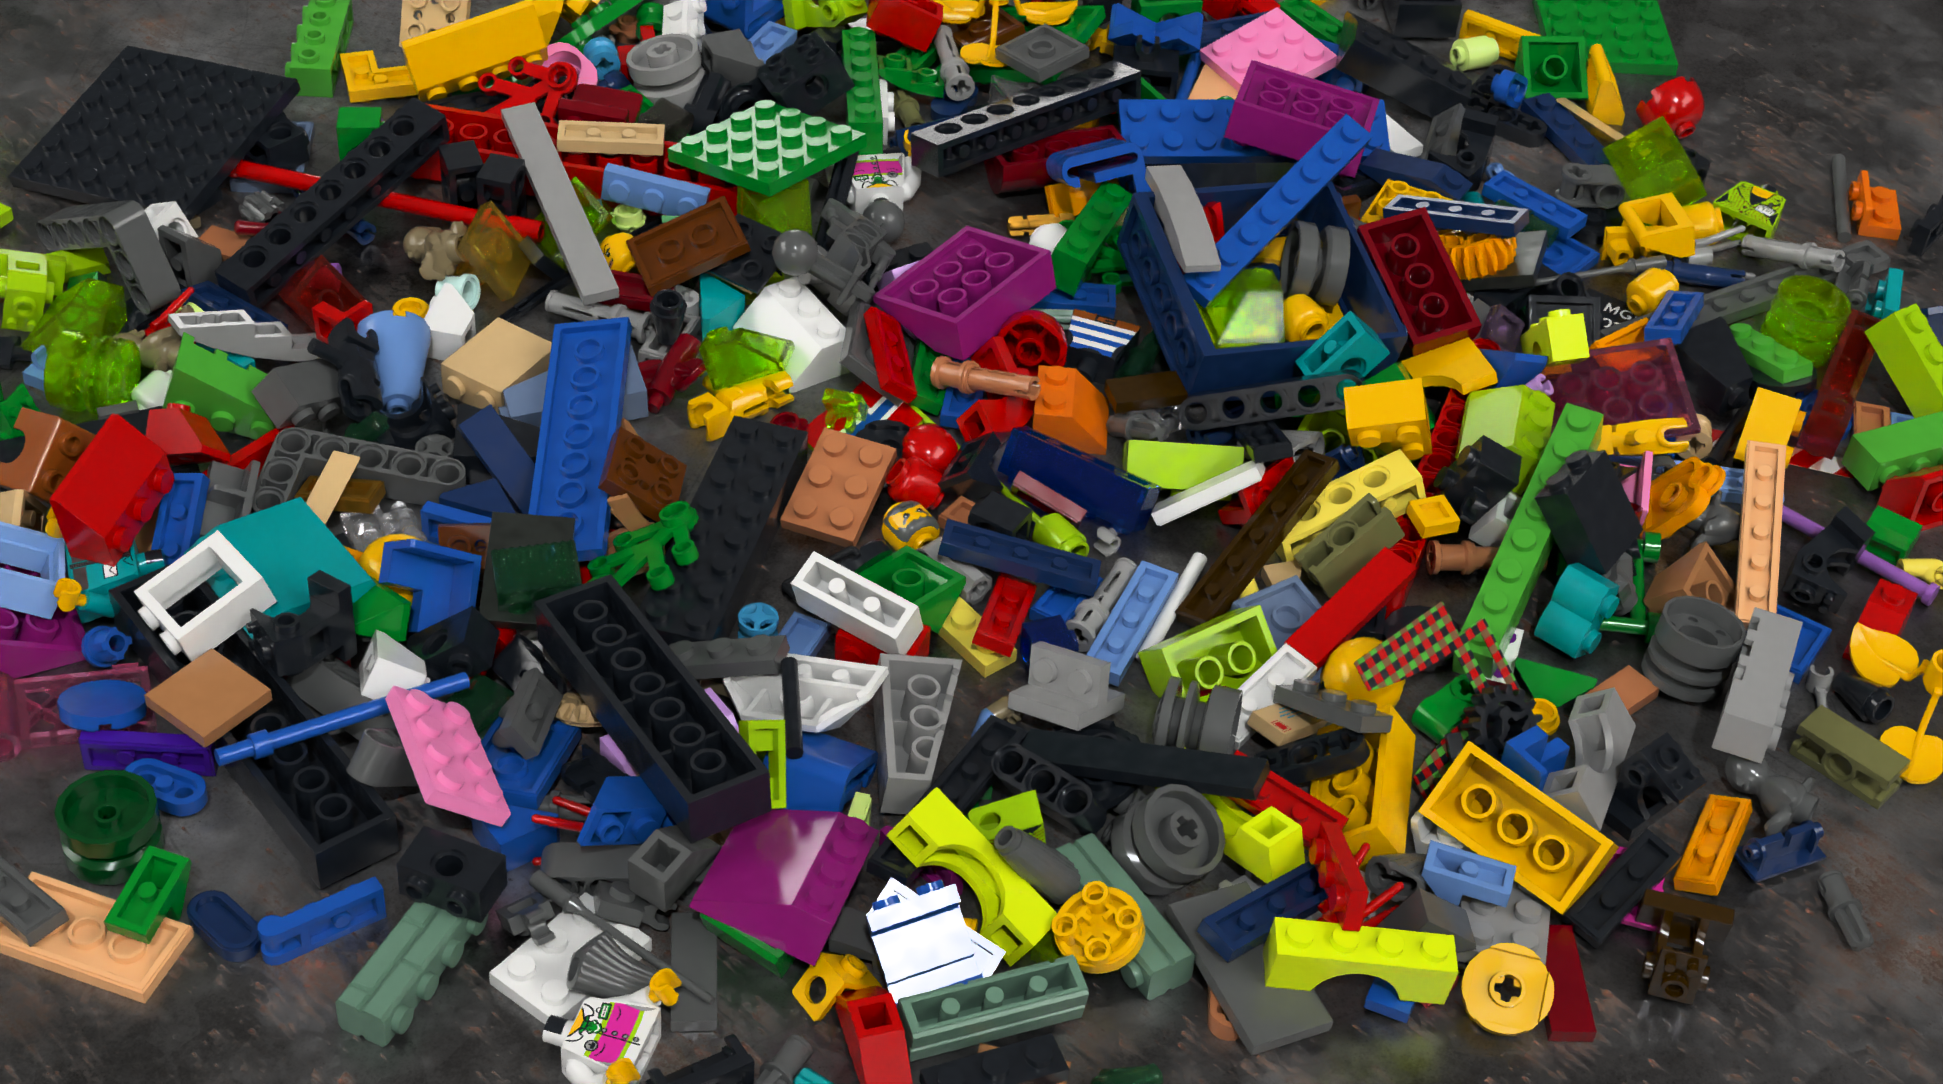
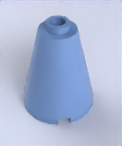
M384 310L370 314L359 322L357 333L365 338L367 337L366 332L369 329H373L377 333L379 351L374 357L377 374L380 377L379 388H381L383 399L382 410L389 414H401L411 410L412 403L419 398L421 388L420 377H423L431 342L430 327L425 319L412 312L406 311V317L393 316V310Z

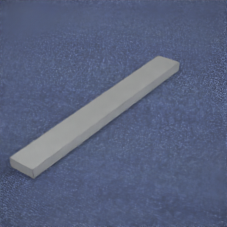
M535 102L501 109L502 121L518 157L525 159V173L583 305L618 298L619 287Z

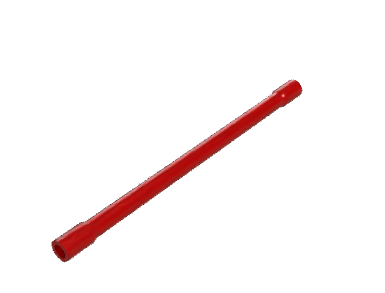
M241 160L228 175L231 178H244L301 191H307L321 178V176ZM391 192L377 205V207L448 222L463 221L464 225L505 233L520 239H525L528 235L539 243L543 240L545 234L544 221L515 215L507 216L397 192Z

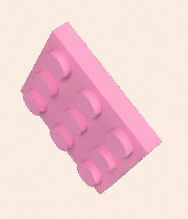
M1278 7L1200 49V59L1238 92L1251 60L1312 79L1336 67L1337 55Z

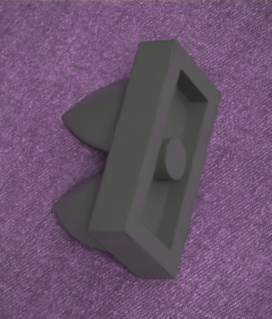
M537 667L523 673L515 694L500 709L498 714L504 719L492 738V743L499 748H514L525 760L539 755L563 698V695Z

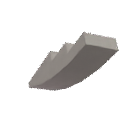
M1146 166L1145 180L1155 194L1154 210L1164 224V233L1185 273L1220 271L1221 262L1209 223L1195 189L1182 166Z
M244 309L168 314V322L179 336H183L185 332L195 337V342L214 349L248 357L282 361H310L318 358L307 351L309 342L313 338L317 339L316 333L291 334L281 321L255 323Z

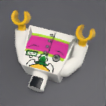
M908 130L905 131L903 139L904 149L908 152L907 157H904V153L858 155L846 200V205H849L851 210L863 214L864 209L870 203L877 200H888L896 203L903 211V202L911 200L919 189L921 169L912 166L911 142L908 140ZM834 164L825 168L828 186Z
M664 968L652 976L648 986L632 994L605 999L594 997L585 999L574 1021L550 1015L543 1030L542 1040L543 1042L561 1047L562 1073L571 1084H639L661 1038V1008L658 1006L661 1003L666 1006L676 1004L678 993L674 988L680 987L682 981L672 969Z

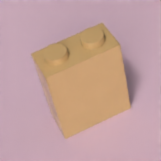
M497 317L441 363L443 393L480 409L491 404L499 414L498 407L504 406V389L548 371L552 342Z

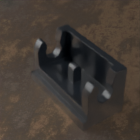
M734 1034L724 1037L727 1046L722 1047L721 1052L666 1076L663 1075L658 1067H654L647 1071L651 1079L645 1082L646 1084H753L754 1059L750 1054L748 1055L739 1039Z

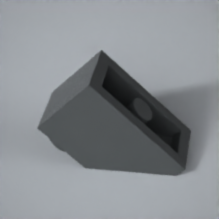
M161 225L157 228L159 242L178 283L186 287L208 280L218 284L214 271L222 263L220 249L168 226Z

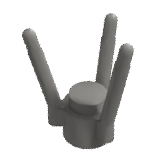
M1740 225L1705 238L1695 239V255L1680 258V261L1706 266L1711 265L1713 262V252L1739 247L1742 241L1734 240L1714 245L1709 244L1744 232L1746 227ZM1745 272L1746 276L1741 277V279L1744 278L1749 280L1755 278L1756 275L1754 273Z

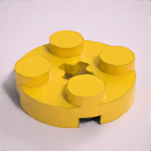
M1498 943L1482 950L1468 963L1461 980V998L1467 1016L1485 1031L1499 1036H1517L1532 1031L1546 1017L1554 999V982L1550 972L1548 973L1546 966L1540 961L1541 958L1531 949L1514 943ZM1505 977L1513 979V987L1520 989L1519 997L1512 996L1509 1002L1502 1001L1501 994L1494 991V985L1502 984Z

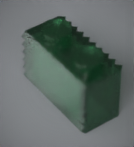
M562 540L559 543L552 542L551 544L545 542L542 545H527L526 547H510L509 549L502 548L491 551L492 574L498 611L508 610L512 614H523L530 611L537 600L582 585L574 540L567 542Z

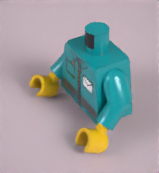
M51 507L46 516L48 522L45 530L48 536L61 538L63 535ZM133 540L131 548L123 554L116 566L113 567L71 557L65 543L69 578L59 579L53 594L58 598L57 605L62 611L69 612L76 607L81 623L103 616L113 618L114 610L110 602L108 590L167 566L163 550L159 548L139 553L135 540Z

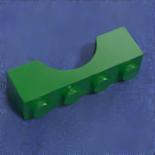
M1107 181L1101 183L1053 250L1051 257L1057 289L1075 296L1087 279L1105 242L1111 244L1120 232L1132 193L1117 184H1111Z

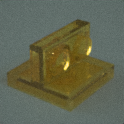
M492 200L479 207L462 238L458 250L468 261L458 264L452 276H461L465 273L476 275L480 286L486 282L503 302L515 295L531 261L518 246L524 239Z

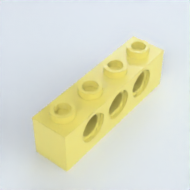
M1398 449L1329 482L1275 550L1283 562L1296 560L1295 554L1368 493L1378 500L1381 508L1387 507L1395 518L1406 514L1408 501L1426 498L1422 475L1405 454Z

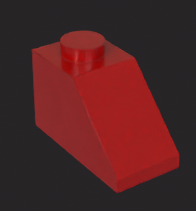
M168 403L166 409L149 410L145 436L166 452L170 465L230 461L229 451L208 419L192 413L190 406Z
M1880 578L1858 622L1868 628L1888 632L1900 637L1907 624L1918 593ZM1849 640L1842 658L1851 661Z

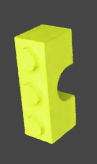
M1570 309L1548 312V317L1540 318L1539 323L1530 325V329L1520 336L1522 353L1548 356L1547 365L1540 373L1545 376L1562 375L1571 369L1570 364L1581 363L1590 357L1583 313L1571 314Z

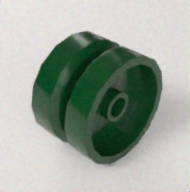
M103 770L81 777L71 783L58 797L54 814L61 838V845L67 868L78 879L94 885L126 883L149 845L164 849L165 839L159 818L160 813L153 786L142 776L125 770Z

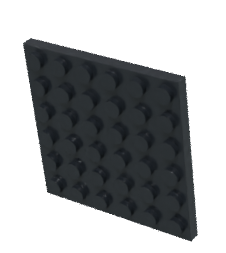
M127 45L8 177L13 187L89 204L134 200L145 210L150 204L176 201L190 222L258 139L299 93L301 88L298 80L295 78Z

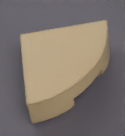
M1297 560L1264 565L1261 577L1266 587H1269L1295 575L1301 578L1302 568Z

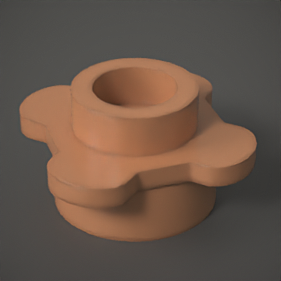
M621 15L615 24L609 26V32L615 34L617 41L621 43L633 44L640 41L636 36V24L638 22L633 15Z

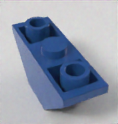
M607 776L591 807L577 842L581 846L643 844L656 829L677 824L641 776Z

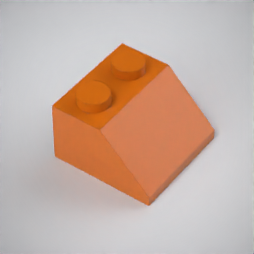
M1039 365L1037 377L1040 379V382L1037 384H1041V390L1035 400L1031 448L1106 455L1108 433L1106 423L1109 418L1110 401L1077 369Z

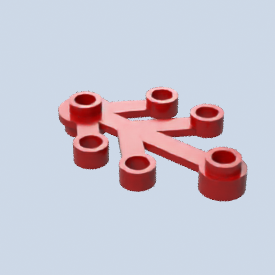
M520 56L512 58L508 63V71L517 80H524L529 76L541 80V82L528 87L499 79L490 72L480 76L478 86L486 95L494 96L499 93L511 97L484 113L501 115V109L532 102L536 104L538 99L547 95L540 115L543 121L550 120V123L557 124V121L554 117L558 110L557 107L563 95L571 93L576 88L579 79L576 69L567 62H555L549 67L529 63ZM524 64L522 71L515 72L518 65ZM562 76H567L563 83L558 84V80ZM494 80L492 87L485 88L488 81Z

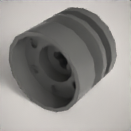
M1688 595L1672 598L1665 603L1654 631L1655 634L1651 637L1641 663L1644 676L1659 690L1680 700L1697 703L1713 701L1722 694L1726 680L1729 678L1732 664L1736 661L1744 643L1747 632L1743 622L1732 611L1711 600Z
M1171 676L1157 706L1152 732L1154 744L1232 754L1236 739L1233 735L1236 736L1243 691L1215 685L1208 701L1202 702L1200 701L1199 681H1191L1186 698H1183V679Z

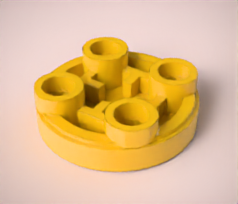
M1101 881L1089 882L1083 887L1082 891L1071 896L1061 906L1051 925L1061 956L1074 955L1080 970L1091 974L1108 973L1125 966L1138 954L1145 939V922L1137 902L1126 892L1114 887H1108Z

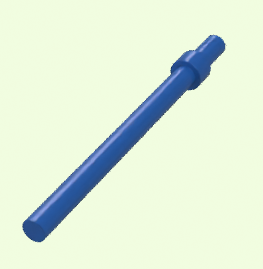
M461 672L407 690L418 689L431 698L436 699L470 688V681L466 672ZM386 696L269 733L266 729L248 734L246 740L214 749L215 759L219 766L251 756L257 760L273 755L274 749L388 714L390 711L385 700Z

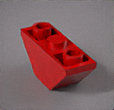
M876 985L860 990L842 992L841 995L836 996L834 1006L859 1083L913 1084L905 1032L892 993Z

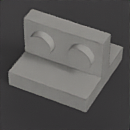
M1039 641L1031 645L1028 684L1009 692L1008 708L1079 731L1123 710L1125 693L1108 688L1110 662Z

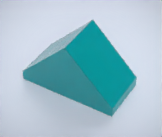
M702 273L699 275L702 348H710L733 332L734 324L745 312V295L713 276Z

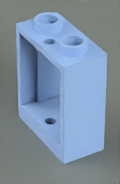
M0 521V563L40 573L39 578L0 568V607L51 620L58 601L53 591L57 581L65 578L68 572L64 538H54L48 536L47 533Z

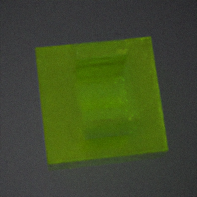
M830 388L825 389L822 403L828 411L825 416L826 426L834 429L836 420L844 417L847 419L844 429L847 433L852 434L856 428V420H866L869 406L860 394Z

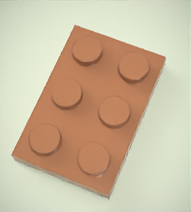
M824 427L780 518L781 528L843 547H856L886 482V476L897 458L896 448Z

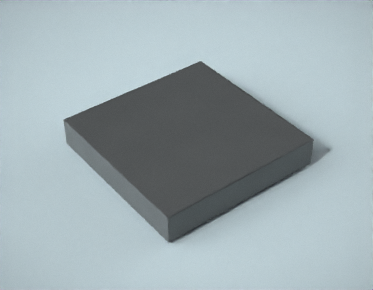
M1046 23L995 48L997 60L1037 82H1041L1090 57L1087 45Z

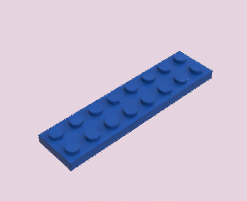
M1236 99L1118 100L1119 133L1127 142L1135 143L1141 148L1145 164L1298 162L1296 159L1283 155H1270L1264 149L1251 145H1238L1232 139L1224 137ZM1384 99L1379 101L1370 134L1373 137L1365 147L1360 163L1376 148L1390 151Z
M629 317L554 324L528 514L575 518L571 562L591 561L596 557L606 556L612 509L607 499L611 495L599 489L598 486L612 435L621 426L632 333Z

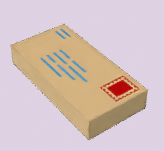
M1280 703L1252 711L1247 722L1249 727L1276 746H1282L1316 734L1318 729L1325 727L1327 723L1323 719Z

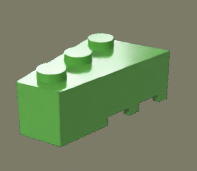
M184 332L170 375L162 409H166L168 403L188 405L191 407L192 413L206 417L215 430L242 435L254 440L276 428L251 392L267 373L251 365L244 369L228 361L227 353L219 349L212 353L194 344L195 337Z

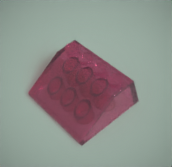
M1671 337L1589 350L1590 357L1581 363L1545 367L1540 373L1546 376V379L1541 383L1543 384L1549 379L1554 389V393L1548 396L1551 401L1555 402L1551 435L1566 403L1604 414L1603 425L1611 426L1631 421L1684 417L1688 427L1666 430L1664 438L1697 434L1701 431Z

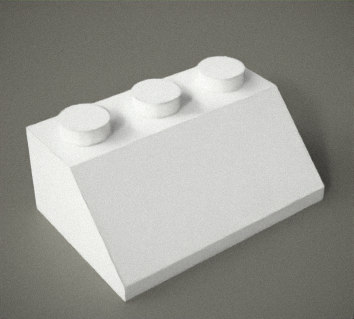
M797 276L764 287L733 326V333L766 370L781 367L790 375L793 386L785 389L788 394L851 372L839 363L846 328L805 284L800 283Z

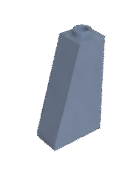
M631 342L622 418L624 417L628 421L648 417L647 389ZM548 371L504 389V406L498 407L499 415L540 427Z

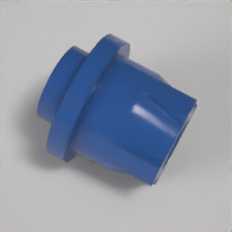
M97 626L86 632L82 639L81 649L84 658L89 664L97 668H106L124 659L128 646L133 644L131 636L126 637L124 633L117 630V627Z

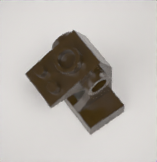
M1646 888L1638 905L1635 922L1657 927L1653 952H1646L1641 971V977L1649 979L1647 994L1692 1005L1697 991L1703 993L1706 991L1710 975V966H1706L1709 956L1703 955L1705 939L1724 943L1733 926L1735 909ZM1672 947L1690 951V953L1673 950Z

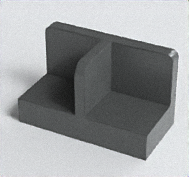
M252 460L244 470L216 461L211 462L206 475L210 479L199 538L217 525L250 514L261 462Z

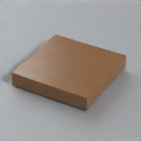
M213 648L144 695L146 706L204 748L272 701L270 688Z

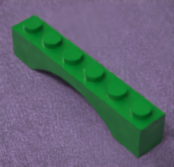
M864 27L842 30V65L855 85L845 92L847 125L853 130L866 133L867 147L859 150L858 155L883 154V114L875 31Z

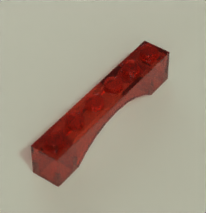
M1852 308L1796 446L1805 449L1809 454L1818 457L1823 456L1832 460L1855 408L1854 403L1875 353V349L1866 336L1865 331L1880 322L1881 319Z

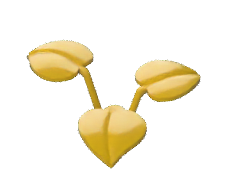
M933 0L943 5L942 22L963 24L969 22L972 18H979L985 13L984 4L986 0H979V2L973 0ZM989 0V3L993 5L990 44L972 43L965 45L960 50V58L969 64H983L990 67L1008 66L997 60L995 56V48L1000 46L996 45L999 6L1008 4V0ZM1013 0L1018 15L1026 16L1028 22L1039 25L1044 23L1047 25L1062 24L1072 16L1078 6V0L1027 2L1023 4L1020 3V0Z
M1857 622L1851 634L1849 652L1852 664L1862 678L1891 688L1898 683L1900 678L1910 682L1924 673V687L1931 694V698L1917 732L1907 726H1893L1884 731L1879 741L1911 760L1908 769L1899 776L1900 778L1911 784L1930 783L1943 773V740L1935 736L1924 735L1937 702L1943 696V649L1936 651L1930 661L1923 660L1918 667L1919 658L1917 651L1909 642L1891 633L1874 630Z

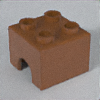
M22 407L13 428L23 431L25 445L21 454L10 463L0 462V487L7 490H25L50 509V497L96 435L59 416Z

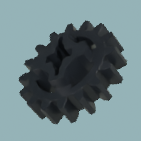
M1511 684L1482 688L1481 694H1474L1470 697L1474 706L1463 709V713L1469 717L1468 723L1460 724V729L1467 731L1469 738L1463 741V745L1465 746L1470 741L1501 762V754H1503L1506 742L1536 726V723L1543 719L1542 714L1534 715L1532 712L1536 704L1535 700L1524 701L1525 690H1513Z

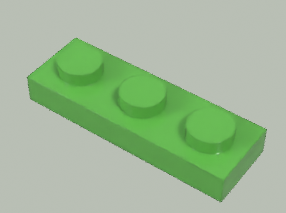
M1735 323L1730 326V330L1747 364L1782 384L1812 376L1813 362L1799 355L1797 351L1786 348L1777 343L1774 338L1765 336L1752 329L1748 324Z

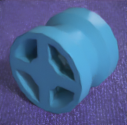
M596 37L586 43L583 55L597 69L599 80H603V76L612 70H620L621 62L613 41L605 37Z
M761 602L745 605L738 614V638H751L761 634L777 636L779 616L776 609L769 604Z

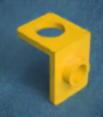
M821 952L815 966L810 965L792 989V994L814 1021H822L836 1002V996L841 995L845 989L860 990L876 985L882 988V985L868 970L867 966L856 956ZM817 977H821L826 984V994L820 1003L815 1004L810 998L809 989L812 981Z

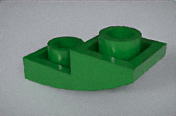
M889 53L886 56L877 55L879 75L888 82L917 94L943 98L944 81L940 76V72L931 68H920L917 71L912 70L911 58H907L902 54Z

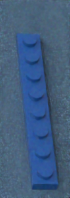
M1345 114L1215 244L1221 262L1220 271L1192 272L1184 275L1193 299L1203 308H1206L1367 146L1373 135L1348 114Z

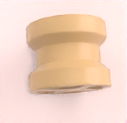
M1689 413L1681 416L1685 418L1688 427L1675 429V442L1689 441V447L1687 452L1678 453V455L1684 459L1694 456L1699 459L1706 457L1713 447L1710 420L1698 413Z

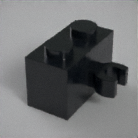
M1139 34L1136 37L1135 46L1114 45V61L1140 70L1141 77L1150 83L1166 99H1175L1179 74V50L1160 49L1161 40L1159 36H1155L1152 46H1144L1142 44V35Z
M1483 435L1472 446L1467 445L1464 447L1457 460L1449 467L1445 466L1438 472L1434 480V487H1436L1435 496L1444 494L1460 520L1472 526L1519 484L1522 457Z

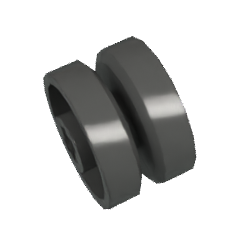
M1298 220L1292 223L1285 240L1280 265L1279 288L1283 299L1295 294H1305L1307 296L1310 295L1319 305L1333 307L1337 304L1345 286L1350 260V235L1346 228L1328 225L1319 232L1315 223Z
M1168 784L1145 796L1143 800L1123 810L1114 821L1110 836L1112 855L1140 890L1149 895L1166 896L1190 884L1193 880L1212 871L1222 859L1225 847L1223 824L1214 806L1198 791L1187 785Z

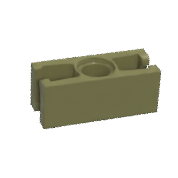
M1368 493L1295 554L1294 557L1308 579L1313 584H1318L1324 594L1331 598L1384 547L1390 549L1405 534L1392 512L1385 506L1381 508L1378 500Z
M1822 704L1799 725L1796 733L1801 737L1794 740L1789 750V754L1877 810L1900 788L1903 779L1899 776L1908 769L1911 762L1910 759Z

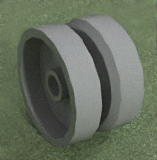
M665 34L644 40L634 46L626 58L630 77L634 81L633 87L662 112L679 110L684 108L687 103L691 104L703 76L706 75L704 68L701 66L702 57L697 41L685 34Z

